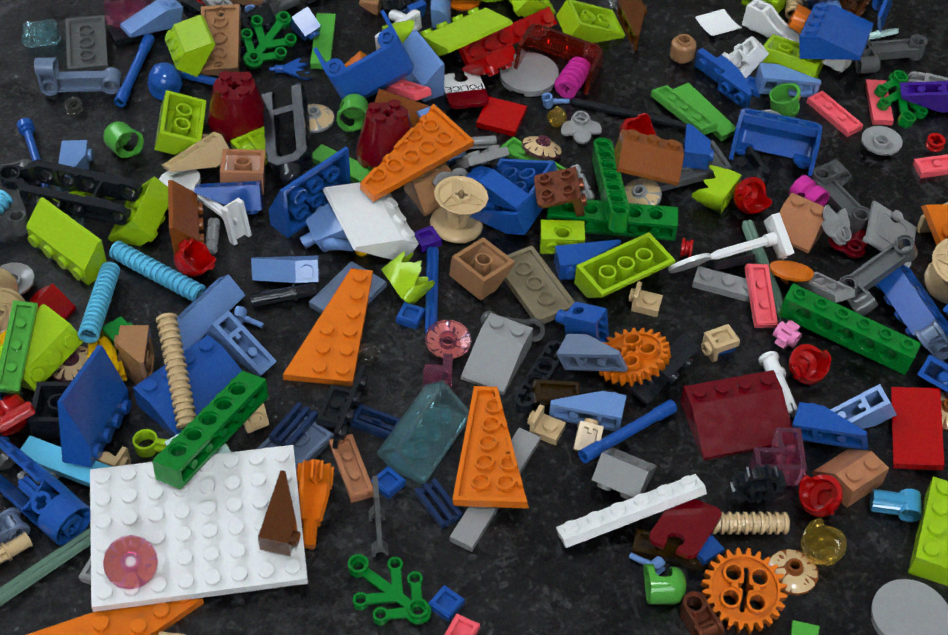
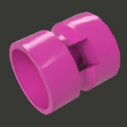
M807 175L799 177L789 190V196L791 193H794L822 206L826 205L830 197V193L826 189L817 185Z

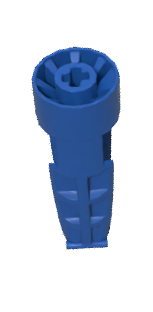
M0 436V448L30 475H25L23 479L20 478L17 488L0 474V492L60 546L85 531L91 522L90 507L38 462L10 443L8 437Z

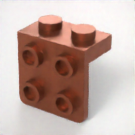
M576 167L534 176L539 208L573 202L576 217L585 215L584 206H588L586 194L581 193V191L585 190L583 178H578Z

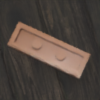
M353 434L347 435L345 441L341 440L338 449L333 448V439L329 440V446L350 502L354 503L373 497V486Z

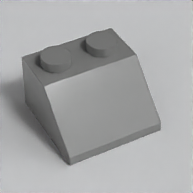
M612 447L601 453L592 480L597 482V486L604 490L611 491V489L621 492V497L631 499L645 492L657 465Z

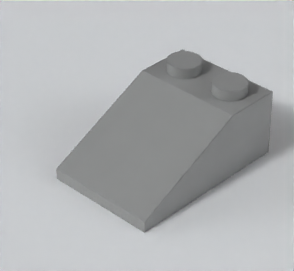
M490 313L478 334L462 372L461 379L478 386L498 387L499 394L504 395L532 345L533 328Z

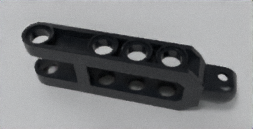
M302 82L291 85L292 105L277 108L274 91L262 93L264 100L263 117L266 160L273 170V174L280 177L284 187L302 176L303 172L314 164L307 94ZM294 121L296 150L292 154L282 156L280 152L281 139L278 130H280V125Z
M39 159L29 162L24 167L5 165L0 168L1 185L6 189L17 191L24 205L36 207L39 199L43 197L65 214L116 225H125L131 216V210L121 204L104 199V197L135 202L143 192L142 185L133 179ZM85 179H88V180L92 181L93 184L87 182ZM45 183L92 193L93 196L86 195L84 197L70 194L69 191L61 192L48 189L45 186L42 188L35 185Z

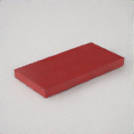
M891 387V404L897 414L892 417L893 469L944 470L940 388Z

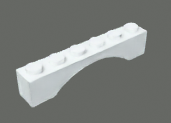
M753 0L746 6L742 22L743 26L764 35L768 39L774 34L799 43L800 33L789 28L772 5L762 0ZM825 59L824 64L833 70L843 72L851 65L852 60Z

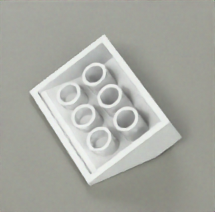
M360 182L329 186L323 189L354 250L393 260L403 251H405L404 256L409 255L419 245L413 230L410 229L406 222V217L401 213L398 203L394 200L391 193L373 202L360 189Z

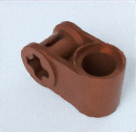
M695 591L687 593L681 604L679 615L690 634L725 635L721 620L714 613L704 595ZM688 606H694L698 610H692Z

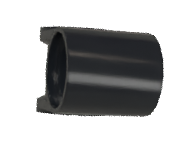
M268 2L258 5L241 15V31L245 28L255 30L251 26V18L254 15H259L263 18L262 26L276 21Z

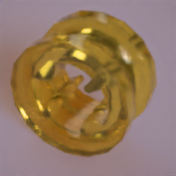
M555 107L547 113V119L553 127L558 128L567 121L566 113L560 107Z

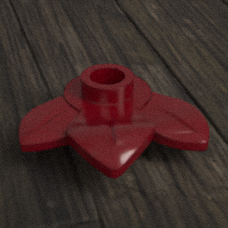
M865 229L852 234L850 241L842 246L836 244L831 237L828 238L832 248L844 252L851 258H861L864 256L865 247L869 245V243L866 244L862 241L866 235Z

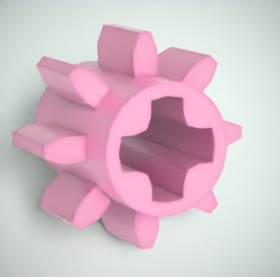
M792 320L787 323L781 321L773 332V336L777 338L774 343L783 349L788 346L791 348L795 347L802 336V333L798 331L800 326Z

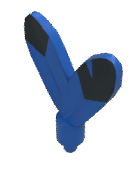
M298 58L284 66L275 65V67L269 68L270 71H275V73L284 72L303 80H309L312 77L308 71L301 69L308 65V58Z

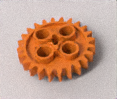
M634 327L631 332L623 329V334L621 335L615 332L614 338L607 337L608 343H603L620 351L628 369L626 372L599 371V374L604 376L605 381L611 379L612 384L620 381L621 386L626 382L633 386L635 381L643 384V379L652 381V375L659 377V370L664 371L666 369L665 365L670 364L671 351L669 342L666 341L665 336L661 337L660 332L654 334L653 329L645 332V328L636 331Z
M737 548L733 555L728 549L725 552V558L718 554L716 557L717 563L711 561L708 565L710 570H705L703 574L707 579L702 580L701 586L707 589L703 590L701 594L709 598L707 602L712 606L714 613L720 616L721 622L724 620L727 622V630L732 625H736L737 633H740L742 628L746 627L748 634H751L755 626L760 632L764 628L763 623L770 627L773 623L772 618L777 620L780 616L778 611H783L785 605L780 601L787 599L788 595L782 593L786 589L787 584L779 583L784 574H775L778 565L770 567L768 565L770 557L761 560L760 551L755 556H752L750 548L747 549L745 554H742L740 548ZM744 569H748L745 592L748 593L743 602L744 612H740L743 590L740 587L744 582ZM726 572H735L738 576V579H730L727 576ZM752 576L761 577L764 584H756ZM723 597H732L735 600V605H728ZM750 601H757L762 609H753Z

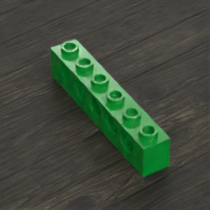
M587 199L588 206H584L585 215L576 217L573 202L548 207L547 220L584 221L585 233L639 237L650 232L655 239L672 241L676 239L678 207L629 203L628 229L623 233L609 230L602 201Z
M794 283L790 287L778 312L779 316L789 321L792 320L810 331L903 375L908 371L921 345L920 342Z
M241 371L155 456L152 463L156 480L181 490L267 400L268 389L266 379L245 371Z

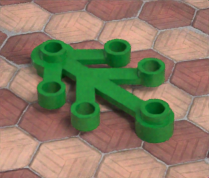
M281 11L276 15L275 24L266 36L262 28L263 18L259 15L252 16L251 26L255 29L259 43L256 49L252 43V30L245 28L241 31V39L244 41L247 50L244 55V63L248 68L257 69L265 61L284 60L287 56V50L283 46L293 47L296 45L297 37L292 33L287 34L285 38L273 40L281 29L290 27L291 15L288 12ZM276 48L275 52L264 53L266 49Z
M895 70L889 75V81L877 85L874 93L881 97L877 103V107L880 110L886 111L891 103L898 100L900 111L898 125L907 129L913 125L916 117L924 119L927 115V108L901 99L900 83L908 82V75L905 72ZM895 87L896 92L885 97L888 90ZM907 104L915 110L914 113L908 110Z
M355 554L349 558V573L356 578L363 577L382 592L356 593L353 596V606L355 609L365 610L368 605L397 603L403 607L395 609L377 607L373 611V622L376 625L382 626L388 620L407 619L412 624L420 625L430 619L431 607L422 599L421 586L423 585V576L420 572L413 571L407 576V584L411 588L412 593L411 600L403 594L401 576L403 561L401 558L392 557L388 560L387 566L391 574L392 585L369 569V561L366 556ZM392 564L400 565L397 568L391 567ZM362 567L363 569L356 570L355 568ZM417 578L419 581L414 583L411 579ZM358 599L365 600L364 603H357L356 601ZM421 611L422 614L416 615L414 612ZM378 614L385 615V617L381 619L377 618L376 616Z

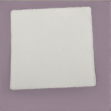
M725 9L695 17L703 29L712 36L742 28L731 19Z

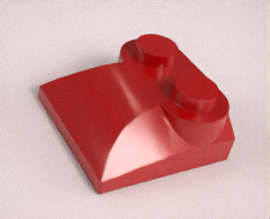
M511 44L463 67L462 70L469 74H488L489 77L499 73L498 68L501 67L503 71L513 66L515 49Z

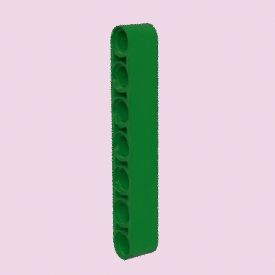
M597 138L593 144L592 163L607 226L612 232L623 233L628 229L630 207L621 173L617 172L613 143L607 138Z

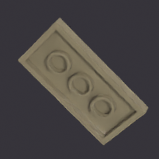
M533 246L507 255L515 261V265L504 281L531 318L540 319L545 324L555 320L556 314L560 309L568 311L575 303Z

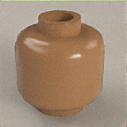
M680 34L673 38L670 47V57L672 60L679 64L692 61L696 51L695 40L687 34Z

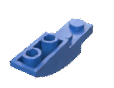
M703 48L698 50L694 66L718 83V91L742 108H749L752 92L740 70L723 55L716 58Z

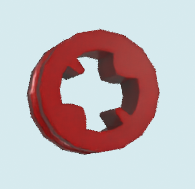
M932 133L928 136L925 146L930 151L940 152L944 148L946 139L939 133Z
M682 238L680 257L687 256L689 258L692 255L693 239L686 241L685 238Z

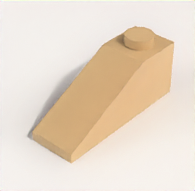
M212 132L162 166L170 172L220 167L223 149H229L221 134Z

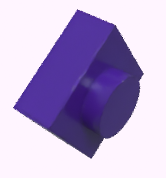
M433 226L414 231V236L419 243L418 248L421 252L427 251V248L430 246H442V240Z

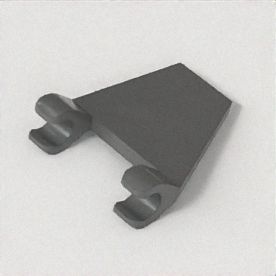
M372 476L374 505L368 510L369 522H373V518H375L377 540L371 545L372 557H376V553L384 552L385 556H388V543L382 539L381 520L385 521V510L380 506L378 476Z

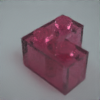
M105 0L106 25L120 27L122 22L150 5L152 1Z
M776 428L771 448L754 447L749 464L750 468H755L756 464H759L760 467L769 464L770 468L778 466V470H783L787 485L799 486L800 480L807 471L801 428Z

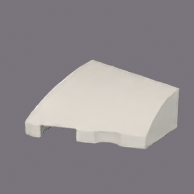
M752 36L742 44L734 46V51L730 54L724 52L721 55L730 60L743 76L747 78L769 53Z

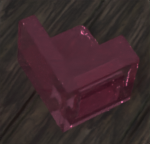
M443 353V365L426 364L424 366L423 386L451 387L453 354Z

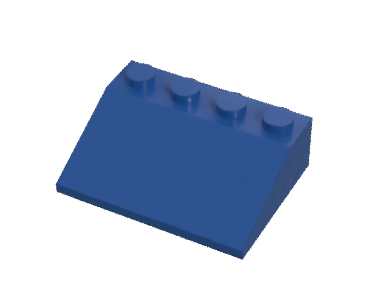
M824 2L814 4L799 36L800 59L861 60L873 29V23L836 5H828V3Z
M344 147L282 188L269 208L270 225L289 238L307 225L306 220L314 214L319 206H325L329 203L323 192L325 187L351 184L349 148Z
M500 159L493 169L528 193L532 199L519 211L487 202L480 212L472 214L470 217L506 234L525 235L543 209L539 208L537 204L534 176L557 171L558 169L555 161Z
M206 335L186 349L183 355L186 357L184 363L187 364V368L185 370L189 372L187 377L190 378V382L188 384L191 385L190 391L193 393L191 398L194 399L193 405L196 408L194 413L197 415L242 371L224 347L209 335ZM164 365L134 386L133 390L137 405L174 437L182 430L176 428L178 422L175 421V417L177 415L173 413L175 408L172 407V402L174 401L171 400L172 394L169 392L171 387L168 385L169 379L166 376L168 372L165 371L167 365Z
M97 345L57 401L62 462L92 467L97 458L102 456L104 447L107 443L111 442L113 433L117 428H120L122 419L126 414H129L131 409L128 389L101 345Z

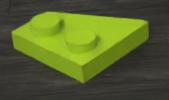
M264 126L230 140L231 147L233 149L266 150Z

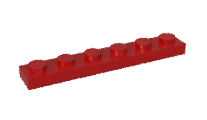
M549 6L514 22L510 26L461 47L458 51L465 66L511 44L513 45L556 25L557 22Z

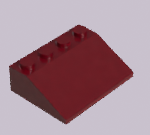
M774 370L683 387L680 405L703 461L795 443L783 389Z

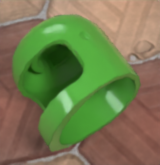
M795 83L778 85L770 91V109L784 116L796 117L800 109L798 102L801 98L800 87ZM789 89L797 92L794 98L788 95Z
M353 93L342 99L340 110L337 112V123L344 131L362 129L368 109V101L365 97ZM341 114L349 119H353L354 125L348 126L344 124L340 117Z
M116 121L106 127L103 134L107 147L121 158H128L139 154L144 145L143 135L139 131L130 128L124 122ZM131 133H135L138 137L137 145L134 150L128 152L124 150L123 146L129 142Z
M644 564L643 573L647 603L663 605L680 603L686 593L684 573L679 568L670 566L668 576L662 577L656 574L654 564Z

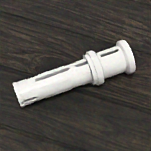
M766 352L759 357L758 362L764 367L765 371L774 370L783 389L788 413L794 418L797 412V405L785 380L786 371L778 361L779 355L777 352Z

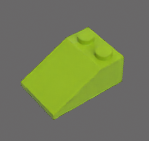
M566 0L556 15L560 27L570 43L585 45L620 39L625 36L619 21L611 9L575 0Z

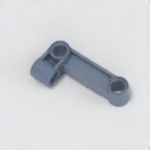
M56 57L35 58L34 70L38 78L40 90L48 96H53L58 92L104 91L107 94H116L120 88L121 72L116 68L110 67L104 71L59 72Z

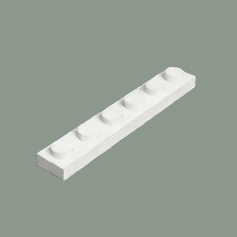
M696 474L685 476L681 480L661 485L647 493L638 494L626 501L614 503L605 509L593 511L584 517L567 521L563 525L556 527V530L565 548L706 495V487Z

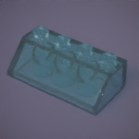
M444 380L426 384L377 451V454L395 472L420 484H425L466 425L469 410Z

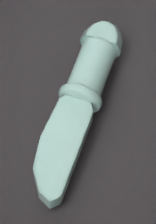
M893 28L882 30L881 32L876 30L871 32L868 41L898 34L899 29Z

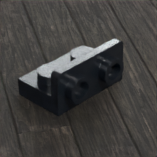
M751 146L746 147L745 155L733 158V160L728 159L732 166V171L742 175L741 181L748 177H758L762 179L767 187L770 170Z

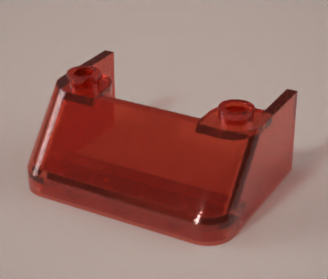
M536 23L528 27L518 44L514 69H518L530 46L567 60H571L574 57H582L591 64L583 94L587 95L603 64L604 54L602 48L597 44Z

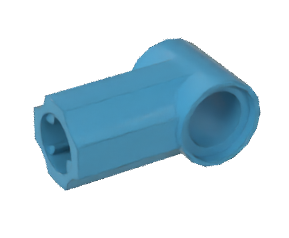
M872 489L869 509L874 512L898 515L901 520L906 522H915L922 517L921 493L915 489H903L900 492Z

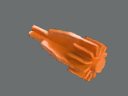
M312 459L309 462L303 460V464L298 463L296 468L304 549L309 548L311 550L315 549L317 528L321 526L334 478V467H331V463L324 464V460Z

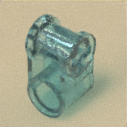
M53 19L29 21L22 26L24 34L21 37V42L26 47L53 46L61 41L57 22Z

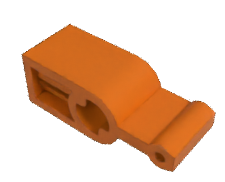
M798 4L789 18L788 27L801 34L811 10Z

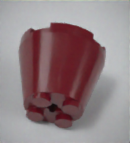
M223 71L219 73V77L213 85L207 117L210 132L221 134L225 142L231 143L230 140L264 126V100L252 78V74L249 72Z
M394 99L388 102L368 104L356 147V158L362 167H378L383 161L384 156L393 151L397 142L412 127L408 110L401 105L399 100Z

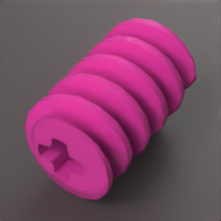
M574 57L568 62L554 82L555 90L561 97L571 99L576 95L592 72L590 62L582 57Z

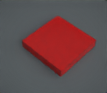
M489 97V103L484 106L476 122V128L515 137L527 112V106Z

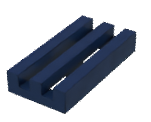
M297 402L269 434L270 440L280 446H294L316 421L318 412L315 410L311 412L309 407L305 406L304 408L300 402ZM305 416H307L308 418L295 431V429L298 427V424L305 418ZM295 431L289 440L285 442L286 438Z
M360 404L355 411L350 427L394 442L396 435L400 432V428L404 425V420ZM362 413V414H365V415L370 416V417H373V418L371 419V418H369V417H366V416H363V415H360V414ZM381 421H384V422H386V423H389V424H392V425H395V426H394V427H393V426H390V425H388V424L382 423Z
M436 478L432 479L430 484H423V488L420 489L418 487L414 489L415 496L441 530L462 518L463 513L457 506L453 505L452 499ZM427 493L430 496V498L433 500L437 508L446 517V521L443 520V518L439 515V513L436 511V509L433 507V505L430 503V501L426 498L424 494Z

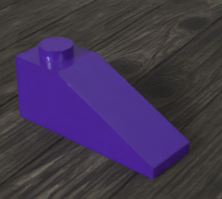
M948 81L900 83L901 99L940 113L948 112Z

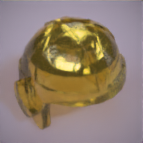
M821 518L815 519L808 524L801 538V549L807 560L817 565L831 566L841 559L846 552L847 539L840 530L824 525Z

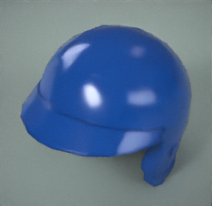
M167 62L156 64L148 75L149 91L153 97L162 101L166 90L179 93L182 87V78L179 70L173 64Z

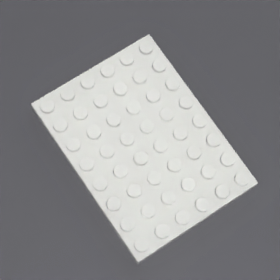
M293 445L214 454L181 490L156 480L152 462L90 469L91 607L93 612L308 584ZM280 470L286 471L297 531L301 532L298 547H293L291 556L260 550L258 535ZM139 537L141 538L140 546L144 542L148 543V547L152 546L156 554L148 560H157V567L150 580L145 581L137 574L141 559L133 551L126 552L121 557L120 564L126 570V575L119 584L111 581L110 577L105 573L104 557L106 551L111 549L118 553L114 548V542L121 539L123 544V538ZM145 564V566L150 568L152 564ZM129 571H135L140 585L130 587L129 584V587H124L125 578Z

